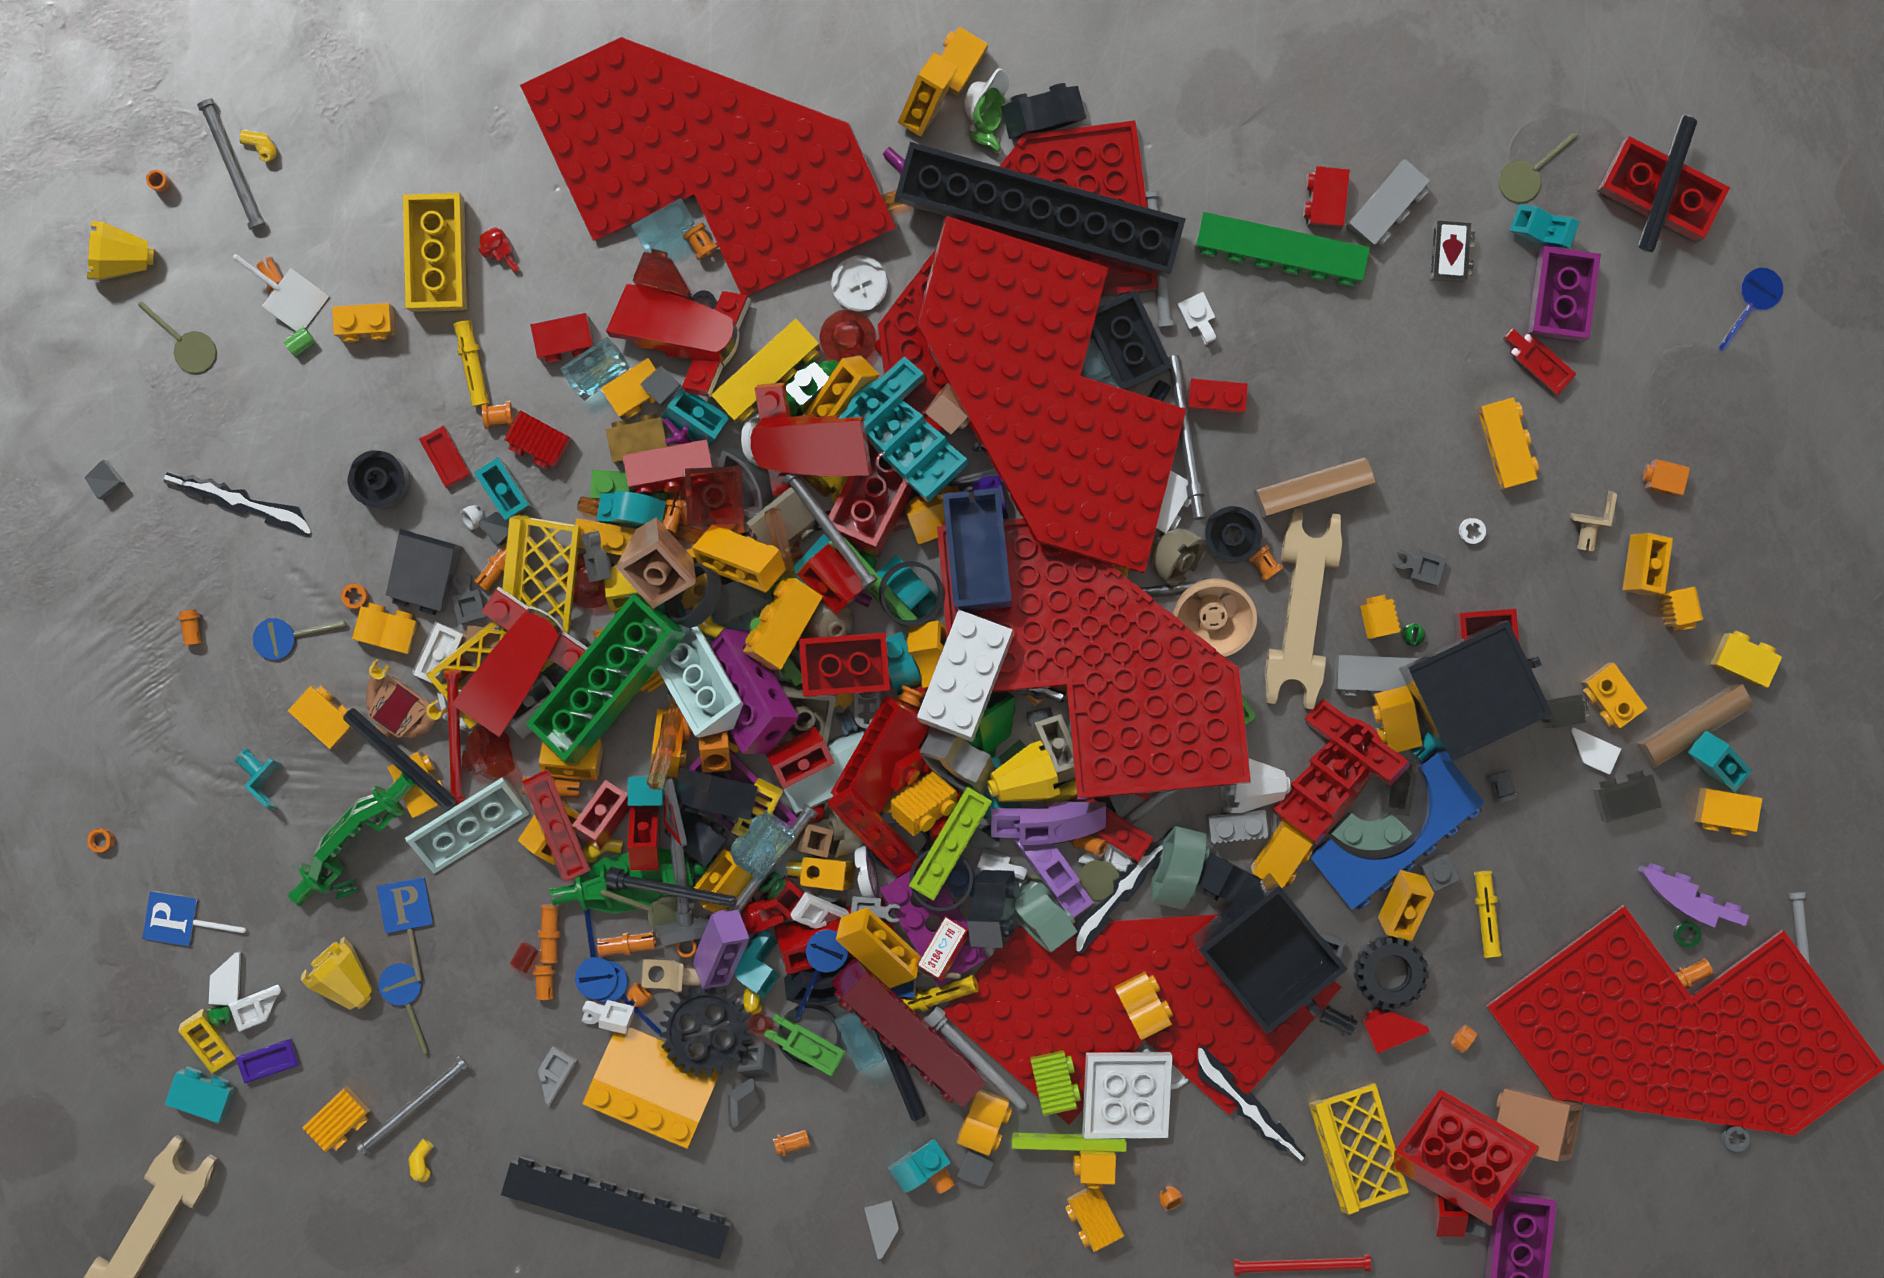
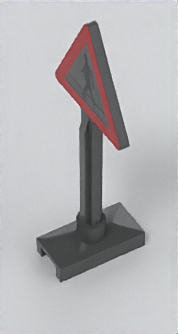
M671 778L666 779L663 822L671 833L670 848L674 884L687 887L683 846H686L687 842ZM676 897V921L654 925L656 938L660 937L662 946L700 939L709 922L710 915L693 917L692 910L689 908V899Z

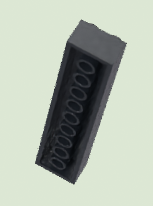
M914 142L909 143L894 198L896 203L946 217L949 216L964 222L1168 278L1172 272L1186 218Z

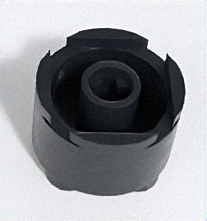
M371 450L362 453L353 461L347 483L351 494L357 501L372 508L386 509L395 506L405 497L409 490V474L404 463L396 456L384 451ZM376 474L384 476L381 480V486L373 484L376 480Z
M1237 506L1224 507L1209 517L1203 529L1204 545L1207 548V552L1215 560L1224 564H1237L1252 557L1259 548L1262 538V528L1257 517L1250 511ZM1227 528H1231L1232 531H1238L1239 536L1236 537V543H1233L1231 539H1226L1225 535L1228 534Z

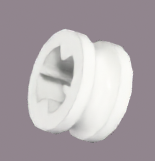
M1468 518L1461 523L1459 534L1465 542L1476 544L1484 539L1486 527L1481 520ZM1473 523H1476L1478 525L1476 530L1479 532V535L1477 537L1472 536V539L1467 537L1468 530H1466L1468 524L1473 526Z

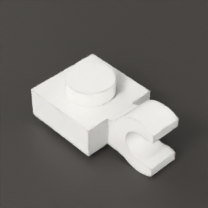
M1204 292L1177 304L1189 331L1197 327L1205 345L1216 340V335L1209 324V321L1215 319V315Z
M984 848L975 875H979L982 870L1014 871L1015 881L1019 882L1021 888L1027 869L1022 866L1009 864L1011 857Z
M607 1000L605 1006L593 1001H585L582 1009L585 1012L582 1022L586 1024L599 1022V1028L626 1034L634 1016L635 1007Z

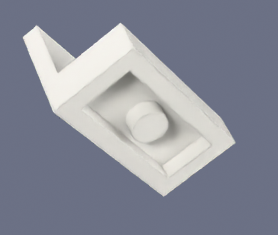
M435 621L412 671L413 675L431 682L426 673L457 649L463 634ZM443 669L435 675L440 682H442L444 671L447 669Z

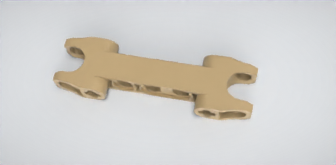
M1294 508L1283 536L1281 562L1294 563L1282 650L1268 649L1264 673L1266 703L1276 704L1280 686L1283 682L1293 679L1298 681L1304 689V708L1314 709L1317 695L1323 684L1326 663L1325 656L1312 655L1324 568L1338 569L1342 549L1341 515L1332 513L1328 520L1326 533L1320 538H1312L1302 528L1303 509Z
M176 1135L154 1159L143 1180L155 1187L111 1261L109 1262L98 1256L84 1278H137L181 1203L193 1209L199 1202L210 1183V1178L218 1158L210 1154V1156L203 1160L196 1171L185 1170L178 1161V1154L185 1139Z

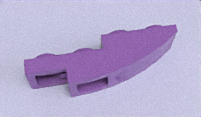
M1049 802V809L991 808V837L1020 838V845L1063 842L1081 838L1106 828V802Z
M1012 838L1063 910L1067 909L1073 918L1094 903L1080 884V879L1054 843L1020 845V838Z
M1649 863L1648 868L1639 866L1638 872L1650 888L1667 904L1682 914L1711 927L1716 926L1718 917L1746 926L1749 915L1741 913L1743 907L1726 902L1725 907L1715 904V897L1700 892L1698 897H1695L1699 886L1691 883L1692 877L1676 872L1675 877L1664 874L1666 868Z

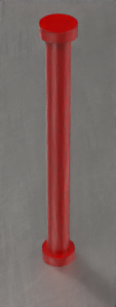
M448 669L444 671V678L447 679L451 794L457 800L454 805H458L465 801V795L462 794L459 709L453 706L452 703L459 695L458 678H461V670Z
M1364 1254L1363 1257L1246 1262L1233 1259L1234 1276H1240V1273L1345 1269L1371 1271L1370 1254Z

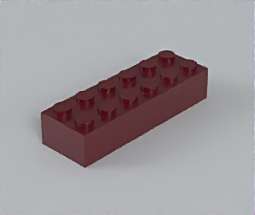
M856 957L832 981L836 988L834 994L840 1000L841 1005L850 1013L854 1011L866 1028L871 1032L874 1030L891 1050L895 1049L900 1054V1058L909 1067H915L921 1073L920 1076L929 1085H935L941 1091L940 1094L950 1104L956 1101L963 1108L986 1084V1081L970 1061Z

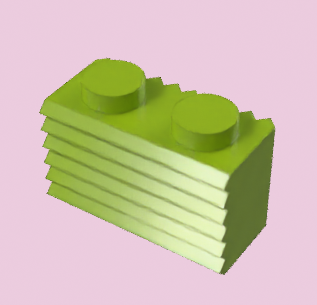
M1064 1050L1031 1057L1043 1116L1077 1109L1076 1101H1081L1078 1085H1072L1069 1074L1075 1073L1071 1056L1065 1057Z

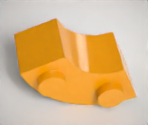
M938 620L909 626V636L907 638L908 653L915 659L919 667L922 688L928 690L947 641L946 627Z

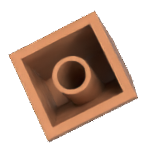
M657 517L635 530L616 565L618 571L652 608L669 600L696 582L693 558Z
M1512 1088L1504 1089L1503 1093L1499 1094L1496 1105L1499 1114L1496 1122L1538 1145V1150L1534 1156L1557 1162L1572 1160L1583 1104Z

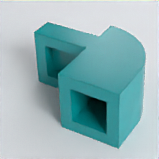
M1519 204L1509 231L1541 246L1570 248L1580 222L1572 217L1552 215L1537 206Z
M615 491L614 494L601 493L596 521L605 524H626L637 529L656 517L662 523L666 502L647 495L625 491Z
M895 555L877 574L882 579L890 568L903 561ZM910 567L898 570L887 582L890 589L918 619L927 615L936 603L937 596Z
M902 631L887 637L889 677L897 695L903 692L901 689L902 685L911 689L921 686L922 679L913 657L908 653L907 643Z
M766 930L756 933L750 939L749 948L743 952L734 972L736 978L745 987L762 999L766 998L780 977L772 968L764 964L777 944V939Z
M934 1138L912 1153L911 1151L888 1167V1170L903 1193H907L926 1182L928 1178L949 1165L951 1161Z

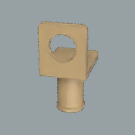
M1608 491L1603 518L1570 513L1572 520L1579 521L1582 524L1577 545L1578 549L1595 551L1598 527L1602 525L1612 526L1617 494L1614 491Z
M644 959L642 962L641 986L643 988L671 989L675 992H681L682 985H701L694 968H683V964L675 960ZM653 966H660L664 972L663 978L658 982H652L648 976L649 970Z

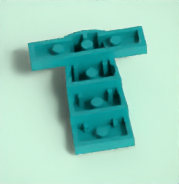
M903 357L879 380H875L861 388L851 399L847 407L848 409L839 418L863 417L867 440L884 460L922 498L929 502L967 467L969 462L966 457L947 442L944 435L925 421L922 414L902 401L925 379L924 373L906 357Z

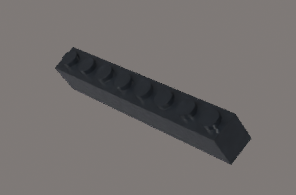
M519 1156L518 1160L513 1159L510 1162L501 1196L717 1259L721 1258L731 1222L726 1221V1216L715 1212H710V1215L698 1213L699 1208L692 1205L683 1204L681 1208L671 1205L672 1200L656 1196L654 1200L644 1197L645 1193L637 1189L628 1188V1191L616 1189L617 1184L605 1180H601L600 1184L589 1181L590 1176L578 1172H574L573 1176L562 1173V1168L546 1164L544 1168L535 1165V1160Z

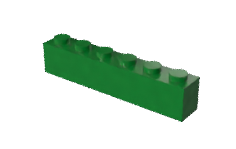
M1203 212L1194 249L1200 250L1199 254L1208 257H1216L1217 254L1228 256L1227 260L1236 263H1244V260L1254 261L1255 266L1260 268L1272 269L1273 265L1282 267L1284 273L1299 275L1301 271L1310 273V278L1327 281L1329 277L1338 279V284L1355 287V283L1360 284L1363 281L1370 247Z

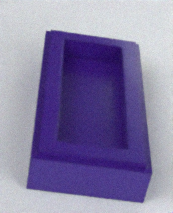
M291 1038L236 1056L244 1084L300 1065Z

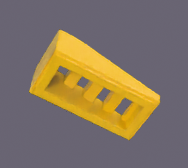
M758 778L754 784L758 786L757 792L773 799L770 800L756 793L755 801L768 807V810L765 811L753 805L752 813L763 818L762 822L753 817L750 820L739 818L738 823H735L731 831L756 845L783 793L781 788L761 778ZM744 821L758 828L757 832L742 826V822Z
M201 1009L180 1024L179 1033L211 1074H214L236 1059V1056L217 1027L210 1023L208 1014L204 1009ZM201 1023L202 1027L194 1032L191 1030ZM208 1032L210 1036L199 1042L198 1038ZM215 1041L217 1045L206 1052L204 1048ZM222 1050L224 1055L212 1062L210 1058Z

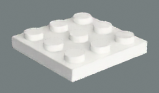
M1170 1052L1086 1053L1082 1128L1084 1139L1168 1138L1172 1054Z

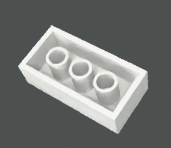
M958 610L919 710L918 721L973 742L1014 636L1013 630Z

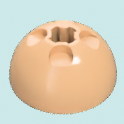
M1206 579L1191 585L1182 593L1173 611V615L1181 620L1185 626L1202 637L1224 657L1242 649L1250 641L1257 625V612L1250 596L1237 584L1224 579Z

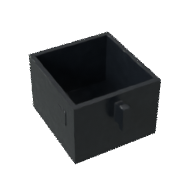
M1509 621L1496 622L1399 668L1441 759L1445 761H1455L1553 715L1531 669L1541 666L1542 663L1538 656L1526 658Z
M1268 873L1260 882L1191 936L1200 953L1267 1034L1304 1004H1306L1305 1006L1309 1012L1316 1016L1321 1012V1009L1312 998L1348 970L1331 946L1320 935L1271 873Z

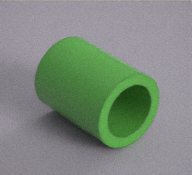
M303 326L284 340L283 343L291 354L297 357L316 343V341Z

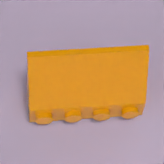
M630 1026L626 1034L614 1032L582 1104L688 1149L719 1077L716 1069L712 1070L711 1078L707 1077L704 1070H702L700 1077L697 1078L693 1068L688 1074H685V1064L676 1068L674 1065L678 1058H667V1055L672 1050L671 1048L662 1049L661 1046L666 1043L665 1041ZM689 1052L692 1057H700L696 1054Z

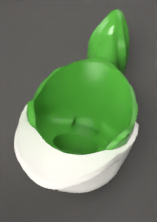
M1000 68L995 70L988 82L978 81L971 84L964 101L965 113L971 121L969 127L970 138L980 145L991 147L996 152L1000 151V143L993 132L1000 124L1001 106L1005 103L1004 95L1010 83L1008 74Z

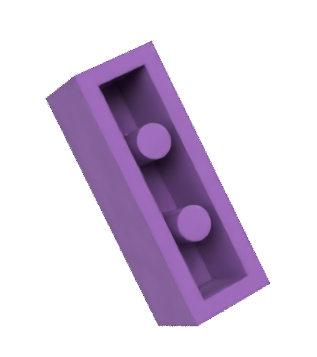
M721 910L712 914L692 960L702 989L730 984L749 940L738 910Z

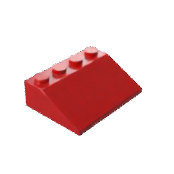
M1440 1089L1394 1151L1393 1168L1492 1226L1510 1200L1539 1146Z

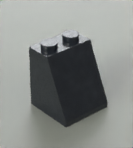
M400 529L386 596L393 598V604L408 608L409 603L420 605L419 611L431 615H436L437 610L445 612L453 584L452 576L456 573L463 547Z

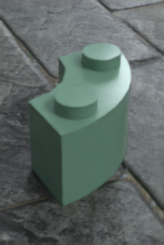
M1389 812L1379 819L1369 821L1359 819L1352 813H1347L1328 832L1338 841L1363 850L1387 849L1401 843L1413 834Z
M1175 826L1163 840L1161 860L1156 873L1152 877V903L1184 910L1189 901H1193L1196 898L1198 892L1197 884L1203 863L1207 861L1209 856V846H1206V833Z
M1029 880L1020 888L1019 897L1015 901L1014 917L1038 944L1047 951L1052 952L1077 933L1073 926L1075 919L1067 909L1063 910L1049 898L1051 895L1042 883L1038 884Z

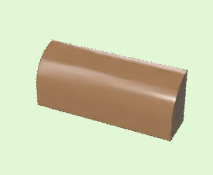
M1363 457L1255 490L1254 493L1261 516L1265 518L1367 487L1376 482L1367 459Z
M1732 684L1636 744L1650 767L1656 768L1692 746L1705 731L1713 733L1752 709V701L1743 684Z

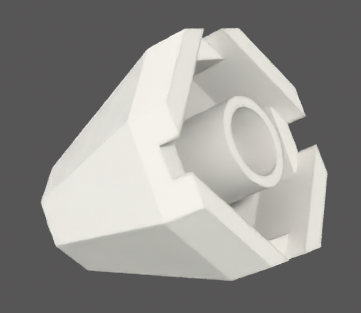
M1248 758L1251 783L1219 786L1220 800L1227 802V806H1222L1223 811L1226 813H1244L1284 800L1285 795L1290 791L1289 777H1286L1283 770Z

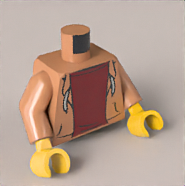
M376 659L369 668L370 678L366 690V707L369 710L367 716L377 723L375 727L385 736L389 737L392 733L399 739L404 737L414 738L430 731L438 719L448 712V709L445 708L439 711L436 707L439 699L431 703L393 675H386L390 665L387 664L382 670L377 666L379 660Z

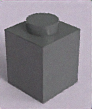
M1442 852L1418 864L1422 875L1426 877L1433 892L1460 880L1447 853Z

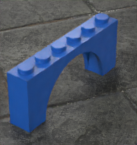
M1437 750L1416 766L1427 787L1429 807L1421 832L1409 846L1388 857L1367 859L1349 854L1331 838H1327L1313 850L1309 857L1310 861L1349 909L1353 910L1357 907L1360 910L1372 900L1370 898L1371 894L1376 890L1382 892L1394 883L1391 878L1399 870L1408 872L1416 865L1414 860L1421 854L1424 856L1429 855L1438 847L1436 844L1438 840L1443 836L1447 839L1460 829L1459 823L1466 818L1470 821L1482 812L1480 807L1485 803L1454 763L1442 760Z

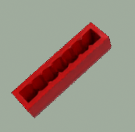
M886 695L830 793L836 796L852 786L880 815L894 790L890 787L895 763L916 751L931 727L918 721L919 710L903 701Z
M882 897V898H881V900H882V906H881V907H886L885 901H884V899H883V897ZM852 906L844 907L851 914ZM841 918L826 923L827 926L818 929L811 928L797 921L773 926L787 975L813 968L806 956L807 943L819 931L831 930L838 932ZM883 921L889 928H891L894 931L893 925H890L886 921ZM810 944L814 949L817 948L840 960L844 956L816 944ZM848 951L847 958L854 957V956Z

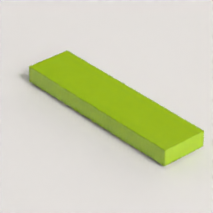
M967 786L909 884L911 888L934 901L992 803L991 800Z
M1013 1132L1011 1141L1012 1149L1126 1152L1125 1138L1084 1139L1082 1134Z

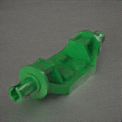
M402 773L387 790L380 786H374L371 789L373 795L358 799L320 839L311 865L302 863L298 867L303 879L287 894L288 898L297 906H302L303 902L315 890L323 894L329 893L331 891L330 884L342 873L344 865L336 855L343 848L342 844L347 839V836L352 839L362 828L363 822L381 832L394 816H402L404 809L399 801L415 786V783ZM387 810L388 812L380 818L378 813ZM323 866L331 870L326 878L321 874Z
M660 847L659 870L630 871L628 853L604 857L592 865L590 871L576 877L574 884L550 888V896L563 895L562 897L551 899L552 905L556 906L578 901L583 911H588V908L613 914L640 909L601 895V890H606L651 906L658 898L668 895L629 887L620 891L609 890L605 884L607 872L610 867L624 869L625 872L629 873V876L674 884L672 863H666V861H672L671 850ZM683 851L687 887H695L696 877L703 876L709 868L708 865H711L718 855H715L705 867L697 860L690 858L686 851ZM600 875V877L584 882V880Z

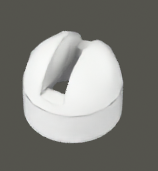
M471 505L460 511L463 523L470 530L479 527L478 523L485 519V513L480 511L481 508L479 506Z

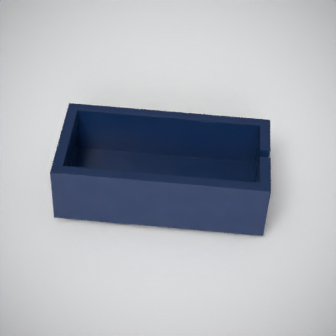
M1000 488L974 490L975 502L970 503L968 491L942 494L955 613L958 610L968 612L1012 607Z

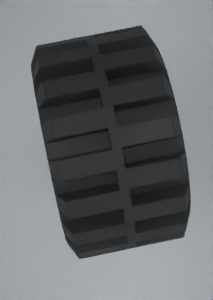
M1393 936L1377 937L1373 942L1369 941L1365 944L1366 947L1359 951V958L1354 963L1356 967L1354 978L1357 981L1358 989L1369 1001L1382 1008L1401 1009V1006L1405 1005L1407 1007L1412 1004L1411 1002L1414 999L1418 1000L1421 997L1420 992L1422 989L1425 990L1427 986L1425 984L1426 978L1429 979V972L1426 969L1428 964L1422 956L1423 953L1414 944ZM1390 955L1400 957L1407 967V974L1403 983L1393 989H1386L1380 986L1375 978L1377 964L1383 958Z

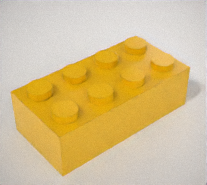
M460 193L403 194L405 308L410 312L467 310L464 197Z
M795 318L711 396L737 425L741 421L745 423V420L756 412L755 408L758 407L755 387L758 384H786L804 364L806 365L811 360L816 361L820 357L818 352L821 349L820 345Z

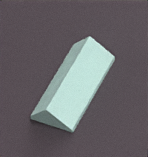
M678 624L686 634L657 668L697 738L734 729L743 702L699 626L686 628Z
M858 727L857 731L851 730L846 736L843 734L829 740L827 748L835 763L784 789L796 815L802 813L803 810L801 808L804 804L814 808L834 797L830 792L867 728Z
M502 777L410 834L405 839L434 874L530 813L508 777Z

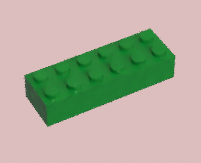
M633 593L532 715L526 725L564 762L579 764L686 633L658 606L652 608L641 595Z

